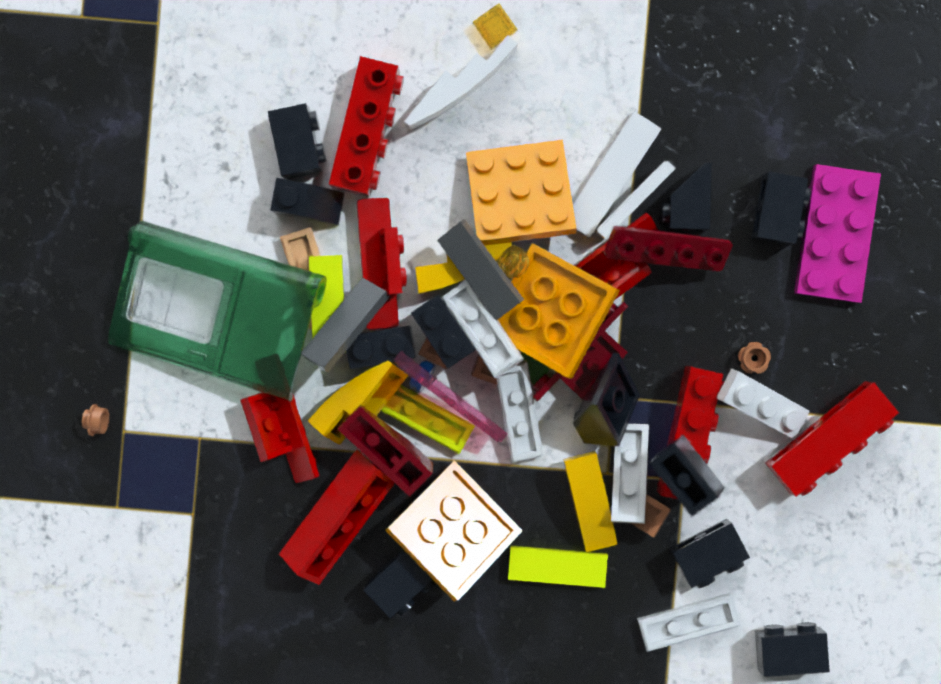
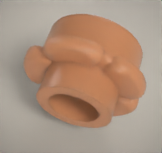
M751 342L747 347H743L740 350L738 359L741 361V368L745 372L760 374L768 368L771 355L767 348L762 347L761 343ZM753 355L757 356L756 361H752L751 357Z
M93 404L89 410L86 409L83 413L82 427L87 429L90 436H94L95 433L104 434L109 424L108 409L100 408L97 404Z

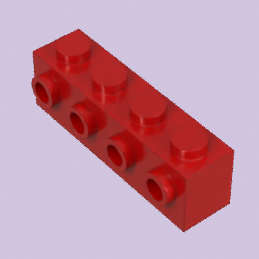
M360 56L329 180V185L332 188L370 197L371 189L377 190L381 171H376L379 158H385L389 140L384 139L386 127L393 126L396 108L392 107L394 95L400 96L404 82V76L400 75L398 65Z
M685 366L667 443L668 446L681 435H684L706 464H708L711 455V445H707L710 432H715L719 419V414L715 413L717 400H719L716 397L725 382L722 381L723 374ZM660 477L657 492L661 496L677 499Z
M865 381L798 435L795 440H792L771 457L765 464L790 494L795 497L799 494L805 496L817 486L816 480L825 473L831 475L843 465L841 460L848 454L852 453L854 455L863 450L868 445L867 439L875 432L880 434L890 428L894 423L892 419L899 412L874 382Z
M356 449L279 555L298 576L320 585L395 483L367 456Z

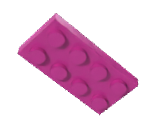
M819 164L813 166L810 185L811 195L807 206L794 294L862 303L881 174Z

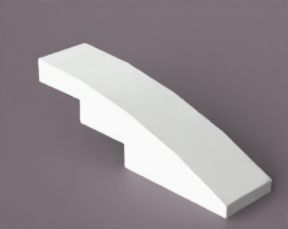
M507 35L488 60H485L476 53L457 78L445 70L404 121L406 127L412 130L444 114L468 98L504 65L517 50L518 43Z

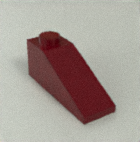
M361 404L337 428L408 496H411L433 474L434 463L407 438Z

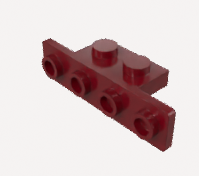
M614 226L604 250V255L608 259L722 271L733 244L726 239Z
M613 302L572 379L555 371L551 377L544 374L534 384L532 388L536 392L533 394V398L537 402L559 379L583 400L611 355L619 353L621 358H624L628 352L605 330L628 307L625 302H621L618 306Z

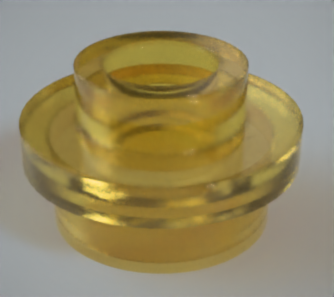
M513 245L501 253L498 265L508 278H519L526 272L529 266V257L521 247Z

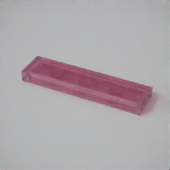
M401 351L394 359L395 363L401 370L495 441L502 442L508 433L501 426Z

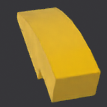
M507 242L484 246L495 261H498L512 248V243ZM448 255L447 263L415 267L419 294L442 290L461 283L466 279Z
M390 361L377 365L353 378L337 390L318 408L308 422L323 436L341 445L346 437L337 428L361 404L377 416L408 377V374Z
M592 451L563 459L585 551L590 552L618 545L597 453Z

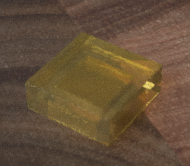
M500 3L472 22L490 50L500 45L507 35L511 37L518 32V29Z

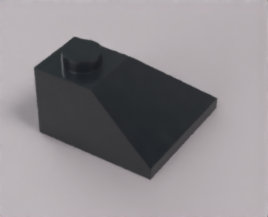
M619 353L611 355L585 395L579 410L574 415L573 425L584 444L619 446L640 397Z

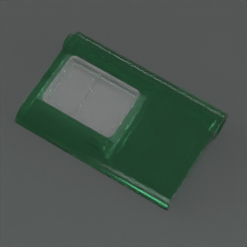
M140 221L137 225L132 226L128 235V242L130 244L109 329V343L292 402V389L313 308L319 306L325 293L326 276L146 221Z

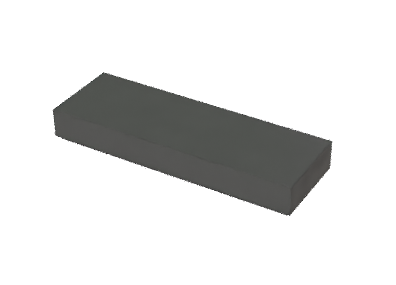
M465 219L437 240L495 320L501 318L524 300Z
M362 277L301 352L302 356L326 373H329L390 296L385 290Z

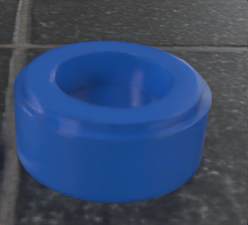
M423 360L410 380V388L420 394L433 376L436 365Z

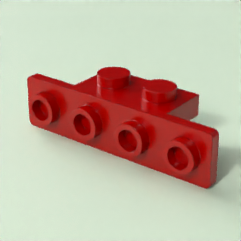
M389 198L359 199L356 205L362 277L385 290L390 296L366 328L398 327L397 294L403 293L402 287H406L407 284L405 267L400 266V254L404 253L403 235H398V227H391Z
M648 213L643 214L627 226L630 228L659 231ZM606 242L578 263L576 267L620 290L615 298L616 300L652 273L647 263L606 258L604 255Z
M275 353L256 360V366L265 392L240 399L260 462L286 453L296 483L319 477L316 460L312 454L306 430L302 424L296 400L292 394L280 355Z

